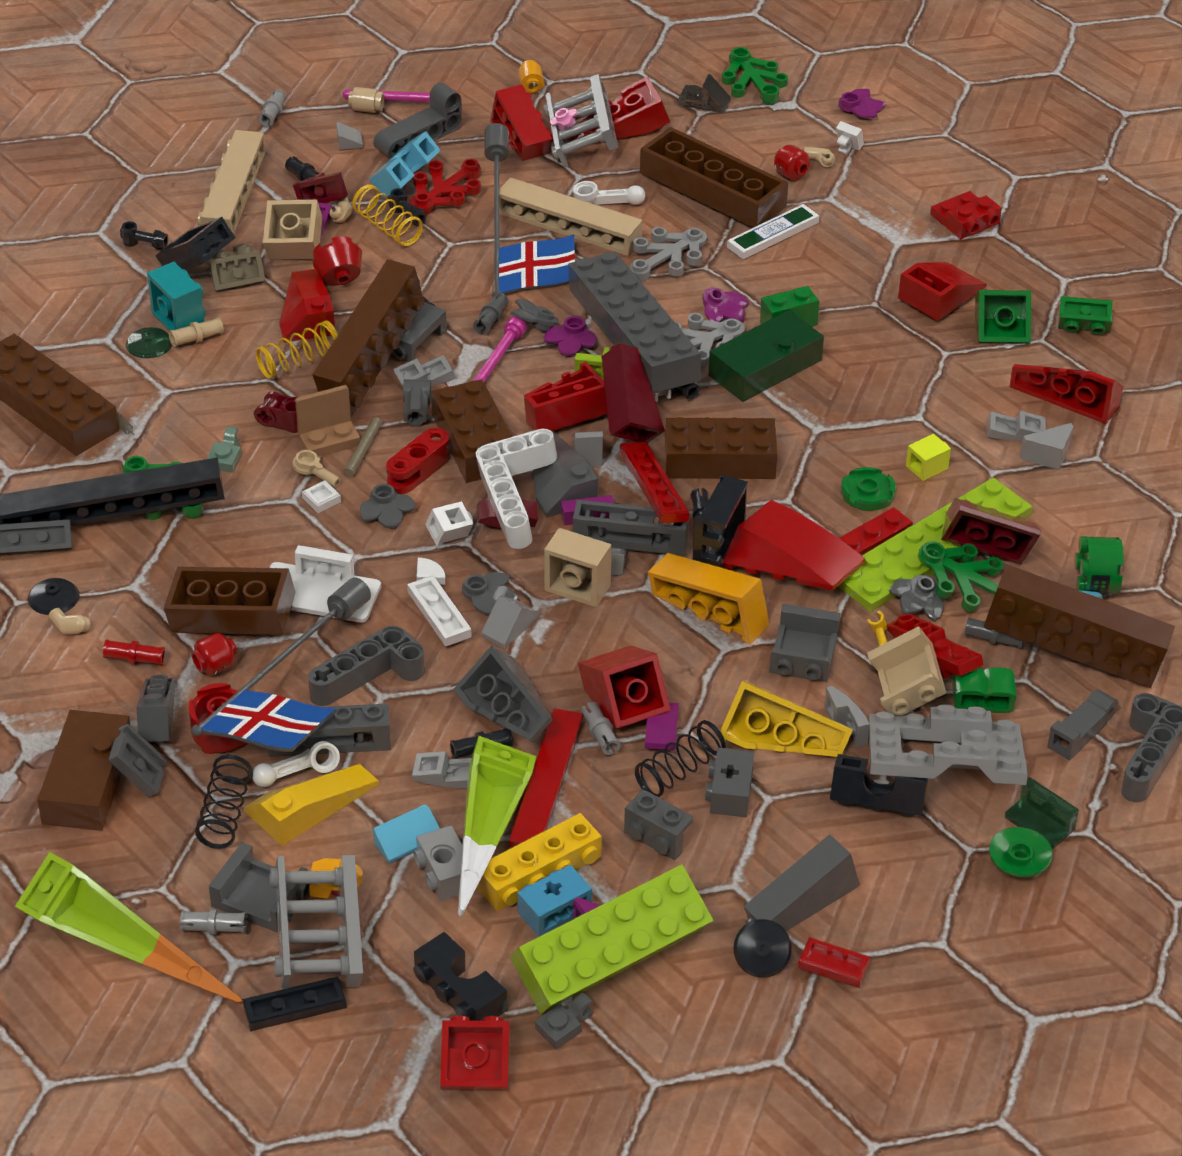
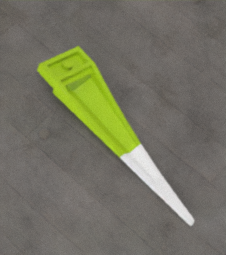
M481 736L478 737L468 769L458 905L459 917L464 914L528 785L536 756Z

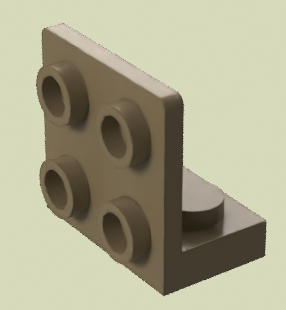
M252 245L232 246V251L221 249L205 262L210 266L214 290L266 281L260 250L253 248Z

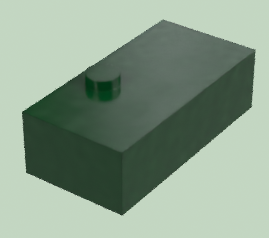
M788 310L710 350L708 376L740 401L744 402L822 361L824 335Z

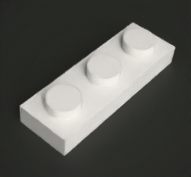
M434 575L407 584L408 594L445 647L472 637L470 626Z

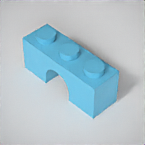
M425 131L409 141L369 180L378 188L380 193L389 196L393 189L402 188L414 176L413 173L427 164L441 150Z

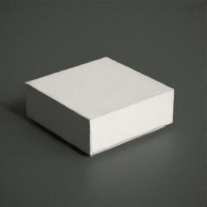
M325 480L302 491L303 500L317 513L341 503V495Z

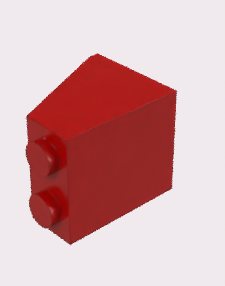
M630 645L578 662L584 691L593 702L599 705L601 712L610 720L614 728H620L671 711L657 653Z

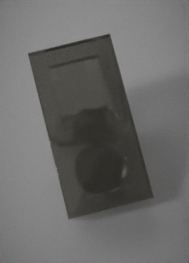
M708 74L702 88L697 85H685L679 96L680 106L722 114L725 113L731 101L729 94L710 74Z

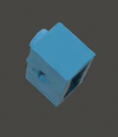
M569 865L561 870L552 872L549 876L534 884L525 886L521 891L517 892L518 914L536 935L540 937L573 920L574 899L579 897L592 902V888Z

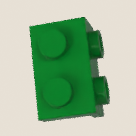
M1061 296L1058 328L1068 332L1082 330L1090 331L1093 334L1110 333L1113 323V300Z

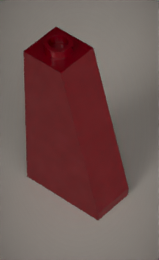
M624 343L615 344L611 347L610 351L601 356L609 431L611 436L648 443L665 432L638 348Z

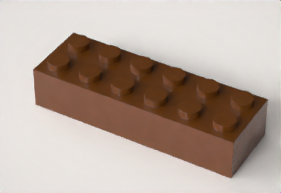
M669 127L640 149L641 174L754 228L770 220L787 207V181L672 127Z
M389 259L386 260L312 374L318 392L343 385L348 387L351 417L355 410L361 406L369 388L374 386L376 377L381 369L386 367L388 358L393 350L398 348L400 338L406 330L410 329L412 320L417 312L421 311L424 306L425 300L415 266Z
M15 333L0 341V400L75 456L119 431L115 405Z
M1006 564L984 623L986 628L1148 688L1152 687L1175 628L1174 625L1008 564Z

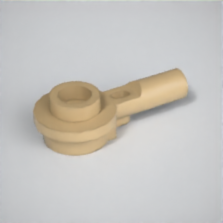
M302 450L293 459V468L296 472L303 475L314 474L335 488L339 486L341 478L323 468V465L320 464V458H318L315 452Z

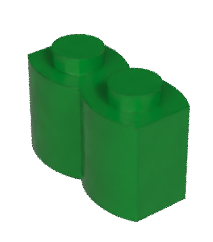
M979 667L962 676L953 674L952 689L955 708L981 707L992 713H1009L1014 711L1016 687L1013 670L1002 667L988 669Z

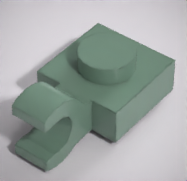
M227 426L223 443L214 442L207 459L218 457L221 471L233 473L240 459L241 446H238L240 438L236 437L239 431L237 427Z

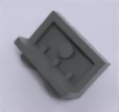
M641 790L625 807L624 833L628 834L632 839L639 840L650 846L659 854L676 860L682 854L683 832L693 822V816L648 791Z

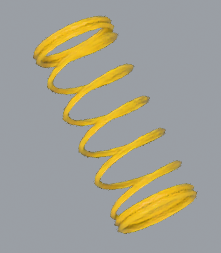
M365 185L354 195L352 201L354 211L368 219L378 229L384 231L387 236L393 237L395 242L405 247L418 240L423 229L421 220L415 216L413 217L411 212H404L402 206H396L395 201L388 199L386 194L379 193L377 187ZM374 189L376 196L370 200L367 209L361 211L360 202L367 191ZM363 190H365V192L361 195V197H360V199H359L358 210H357V208H356V200H357L358 196L360 195V193H361ZM379 195L385 196L386 201L378 207L376 214L369 216L368 212L377 204ZM387 202H393L394 207L388 211L384 221L377 223V216L385 209ZM385 203V205H384V207L382 208V210L378 213L379 209H380V208L382 207V205ZM396 208H401L402 214L395 219L391 228L386 229L385 222L392 217ZM404 214H409L410 217L407 218V219H405V220L399 225V223L402 221V219H403V217H404ZM413 220H417L419 223L417 233L407 241H400L399 236L410 228ZM410 221L406 230L400 234L403 226ZM399 225L396 235H394V228ZM392 229V235L389 234L387 231Z
M325 320L316 325L315 331L311 328H306L302 335L293 333L290 341L286 338H281L277 345L268 343L266 348L258 347L256 349V359L260 370L269 379L277 376L273 358L267 350L268 346L273 345L277 348L282 368L289 372L288 361L279 348L282 340L290 344L292 358L295 364L301 367V357L296 347L292 344V338L295 335L302 338L306 357L309 361L314 362L313 351L304 338L307 330L314 333L317 349L324 357L327 353L325 345L328 349L331 346L327 339L325 328H327L335 340L338 333L334 326ZM318 326H320V333H321L322 339H321L320 336L317 334V327H318ZM317 338H318L319 341L321 342V345H322L323 350H324V354L322 353V351H321V349H320V347H319ZM305 343H306V345H307L308 348H309V351H310V353H311L312 359L309 357V355H308V353H307V350H306V347H305ZM293 349H294V351H295L296 354H297V357H298V359H299V364H298V362L296 361V358H295L294 353H293ZM260 350L265 354V361L271 375L267 372V370L264 367V364L261 359ZM280 353H281L282 357L284 358V361H285V363H286L287 369L285 368V366H284V364H283V362H282Z

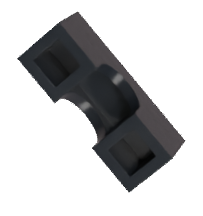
M838 754L834 765L830 800L837 801L839 804L846 806L854 804L863 805L874 811H896L903 816L922 815L928 778L896 776L888 784H879L874 782L868 775V759Z
M442 932L414 951L413 971L420 982L427 983L442 1003L447 1002L455 1010L457 1016L469 1017L470 1021H483L484 1017H499L507 1011V990L487 971L470 979L458 977L465 972V950L445 932Z

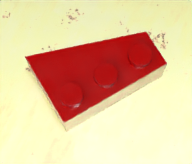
M522 84L496 91L490 122L492 124H503L508 128L509 139L511 140L509 145L519 158L525 161L549 154L553 137L551 131L546 129L540 111H536L530 93L526 92Z
M586 361L580 364L578 371L572 374L569 372L562 374L560 381L554 384L547 382L524 395L526 423L533 431L538 429L553 431L563 427H571L576 423L597 419L607 414L604 380Z

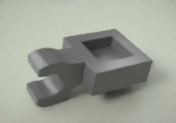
M582 993L573 1000L568 1009L560 1003L535 1021V1029L555 1049H558L582 1032L580 1022L588 1019L593 1014V1010L588 1007L593 1004V1001L585 993Z

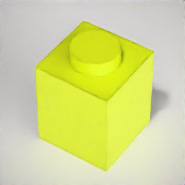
M933 433L908 445L906 467L924 481L949 468L951 448Z

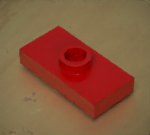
M809 937L799 958L798 968L860 988L870 965L871 957Z

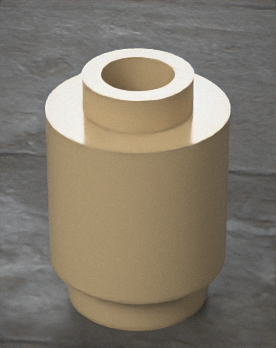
M355 87L353 91L349 92L348 104L352 106L353 111L376 113L383 110L384 92H379L378 89Z

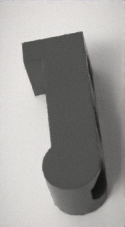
M1099 689L1093 691L1087 701L1063 722L1057 721L1051 726L1047 748L1071 760L1107 725V722L1116 712L1118 700ZM1064 739L1070 742L1069 748L1061 746L1059 742Z

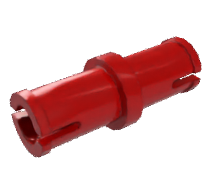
M106 639L103 646V657L127 660L129 664L135 665L137 662L162 666L165 648L140 645L139 641L125 643Z

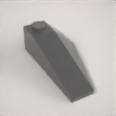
M555 432L552 433L557 451V460L548 466L533 470L536 502L546 518L561 514V501L598 497V478L588 462Z
M492 645L453 689L466 707L532 742L553 720L529 677L516 660Z

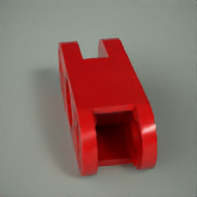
M430 428L392 456L386 462L387 484L391 485L397 494H407L450 460V451L446 447L450 440L449 433L442 428ZM439 437L440 440H433L432 438Z

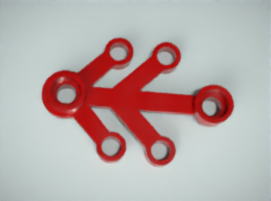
M466 159L461 165V170L443 182L444 164L437 160L430 162L429 173L432 175L434 189L428 193L426 192L425 186L428 184V176L425 172L414 173L413 185L416 186L417 194L411 198L410 205H416L419 209L422 208L425 214L431 213L434 206H462L465 203V194L476 195L481 192V182L477 180L481 176L480 164L476 159ZM463 179L468 180L466 185H456ZM441 195H450V197H440V196H441Z

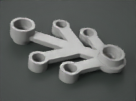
M655 227L652 229L651 239L656 243H649L648 239L638 237L633 241V250L637 253H659L647 260L637 259L633 261L630 269L641 282H644L650 278L651 268L671 257L668 269L669 274L681 276L684 273L681 251L686 248L689 249L687 252V263L689 265H700L702 253L699 250L704 247L707 235L699 228H690L684 233H667L665 228ZM664 241H673V242H676V243H675V244H672V243H662V242H664Z
M691 313L688 316V327L691 329L682 328L681 323L674 321L686 337L690 339L691 343L696 348L700 347L698 351L701 353V367L709 364V351L712 349L715 340L723 339L716 344V347L744 333L745 327L742 322L732 318L723 322L703 320L704 317L700 313ZM702 328V329H707V330H712V331H711V332H704V331H698L697 329Z

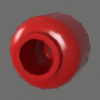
M786 145L775 154L774 167L776 171L790 180L801 179L809 170V155L794 145Z
M214 633L195 643L191 657L196 669L200 673L204 672L209 676H214L230 669L234 665V655L238 651L231 638L227 639L223 634Z

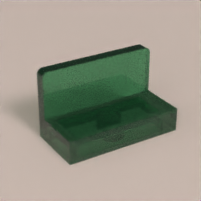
M1029 777L1027 784L1021 786L1019 800L1005 812V819L1017 827L1029 828L1040 833L1048 840L1051 848L1054 849L1075 830L1079 809Z

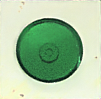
M155 327L139 329L133 332L126 341V349L130 354L146 359L162 356L172 347L169 334Z

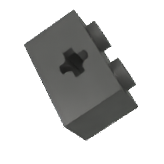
M718 748L716 760L710 759L708 777L713 778V782H707L705 800L711 801L710 813L747 817L753 775L754 751Z

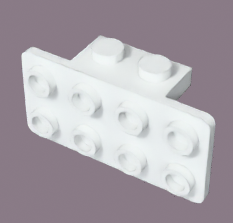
M298 545L295 551L296 565L280 562L271 564L270 568H289L296 592L291 607L292 611L325 616L329 613L327 606L328 597L350 578L356 577L368 585L371 591V598L347 620L364 623L368 620L381 589V582L379 580L354 575V559L352 554Z

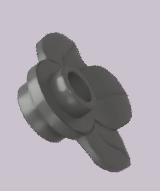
M515 300L520 309L512 310L510 314L533 322V326L544 331H548L551 327L557 325L558 319L547 308L536 306L528 300Z
M379 484L373 488L370 499L362 503L360 516L363 521L378 519L382 526L395 528L402 522V512L414 510L415 504L408 495L397 494L391 485Z
M490 572L485 576L471 575L466 578L462 585L463 595L467 599L472 600V605L477 611L490 615L498 596L518 600V596L505 587L509 579V575L505 573Z
M917 575L913 579H899L889 589L891 594L901 597L900 606L903 615L923 610L928 618L936 621L943 611V602L936 594L938 584L928 575Z

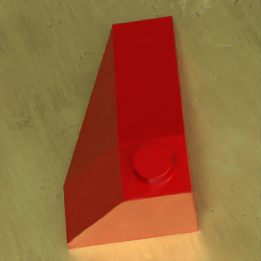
M648 77L620 91L621 96L614 102L609 100L617 139L651 133L671 123L662 100ZM591 114V115L587 116L585 119H583V120H582L581 122H579V123H582V122H585V121H587V120H590V119L594 118V115H595V114ZM598 127L573 136V141L597 132Z
M316 269L292 272L279 322L282 338L290 341L293 333L302 335L306 328H311L315 331L316 325L325 320L329 321L335 328L334 310L320 274ZM318 326V327H317V334H318L320 337H322V336H321V333H320V326ZM325 328L326 336H332L327 328ZM307 330L304 338L313 339L315 338L314 333ZM297 335L293 336L292 341L302 340V338Z
M1021 364L1013 365L1009 386L1104 424L1108 423L1120 407L1123 386L1116 380L1092 371Z

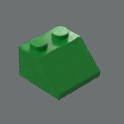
M1031 290L977 291L975 293V323L978 342L1031 343Z

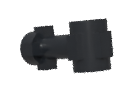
M401 188L393 189L389 199L394 200L396 206H402L404 212H411L413 217L419 218L423 224L426 220L425 211L422 208L419 209L416 205L412 206L408 203L405 190ZM389 201L390 208L394 207V204L391 201ZM398 207L394 213H402V209ZM417 220L412 221L414 225L419 226Z
M132 221L123 223L120 229V237L123 239L124 245L129 247L137 245L138 241L151 243L152 247L157 249L165 248L168 244L167 233L160 230H155L154 233L138 231L137 224Z

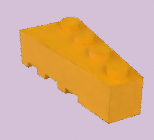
M667 553L648 571L654 596L682 610L686 607L691 609L697 618L705 622L711 619L719 623L721 630L728 634L734 631L742 635V641L750 645L770 626L760 578Z

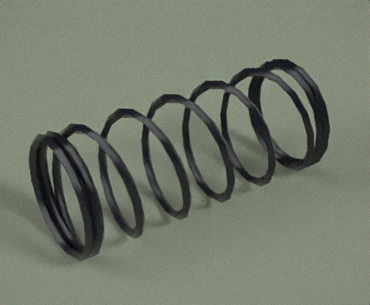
M700 721L697 726L689 730L688 734L680 735L676 743L670 742L666 745L664 751H656L653 759L647 758L638 763L635 767V777L641 789L660 797L664 793V787L672 789L674 786L670 772L675 778L683 781L686 778V773L682 764L689 771L697 772L698 765L694 756L699 762L709 764L708 752L717 756V751L712 749L705 741L701 729L706 731L715 740L718 748H726L724 736L718 727L710 721ZM702 724L709 726L716 733L720 740L721 746L716 737L710 731L701 727ZM694 729H697L698 739L690 735ZM688 737L692 753L686 747L679 744L681 738ZM690 738L694 739L703 748L707 755L706 762L697 756L691 745ZM676 745L677 754L682 764L675 756L667 752L669 746ZM678 746L691 756L695 763L694 770L685 764ZM664 753L665 762L670 772L665 766L655 760L657 754ZM667 755L671 756L678 763L683 772V778L678 777L671 769ZM652 761L653 767L645 762ZM655 763L661 766L668 774L671 786L666 785L662 781L655 768ZM643 767L648 769L655 777L659 786V794H655L647 785L643 776Z
M222 755L213 763V770L210 774L211 781L207 786V794L203 799L204 806L200 811V819L195 828L197 839L205 846L211 848H226L232 845L235 840V831L238 828L235 820H238L241 816L239 808L245 803L242 795L248 791L245 783L249 782L252 775V767L249 762L237 755ZM224 759H234L246 765L248 770L234 763L217 766V763ZM223 766H236L245 770L248 776L242 779L233 776H223L219 773L218 769ZM221 779L231 784H243L245 790L240 794L232 789L218 788L214 782ZM211 785H213L216 789L210 791ZM223 790L234 792L236 795L228 794ZM219 791L226 796L240 797L241 804L236 806L227 801H215L211 794ZM208 796L213 802L206 803ZM215 803L222 808L236 809L238 815L233 819L225 814L211 813L208 806ZM219 803L229 804V805H231V806H233V807L224 806V805L219 804ZM206 809L209 814L203 816V812ZM210 816L216 818V819L204 820L206 817H210ZM217 816H223L228 819L219 818ZM233 821L235 828L232 829V827L225 822ZM207 824H217L223 826L224 828L229 830V832L217 831L209 827ZM205 825L215 833L231 834L232 838L227 843H212L202 836L200 827Z

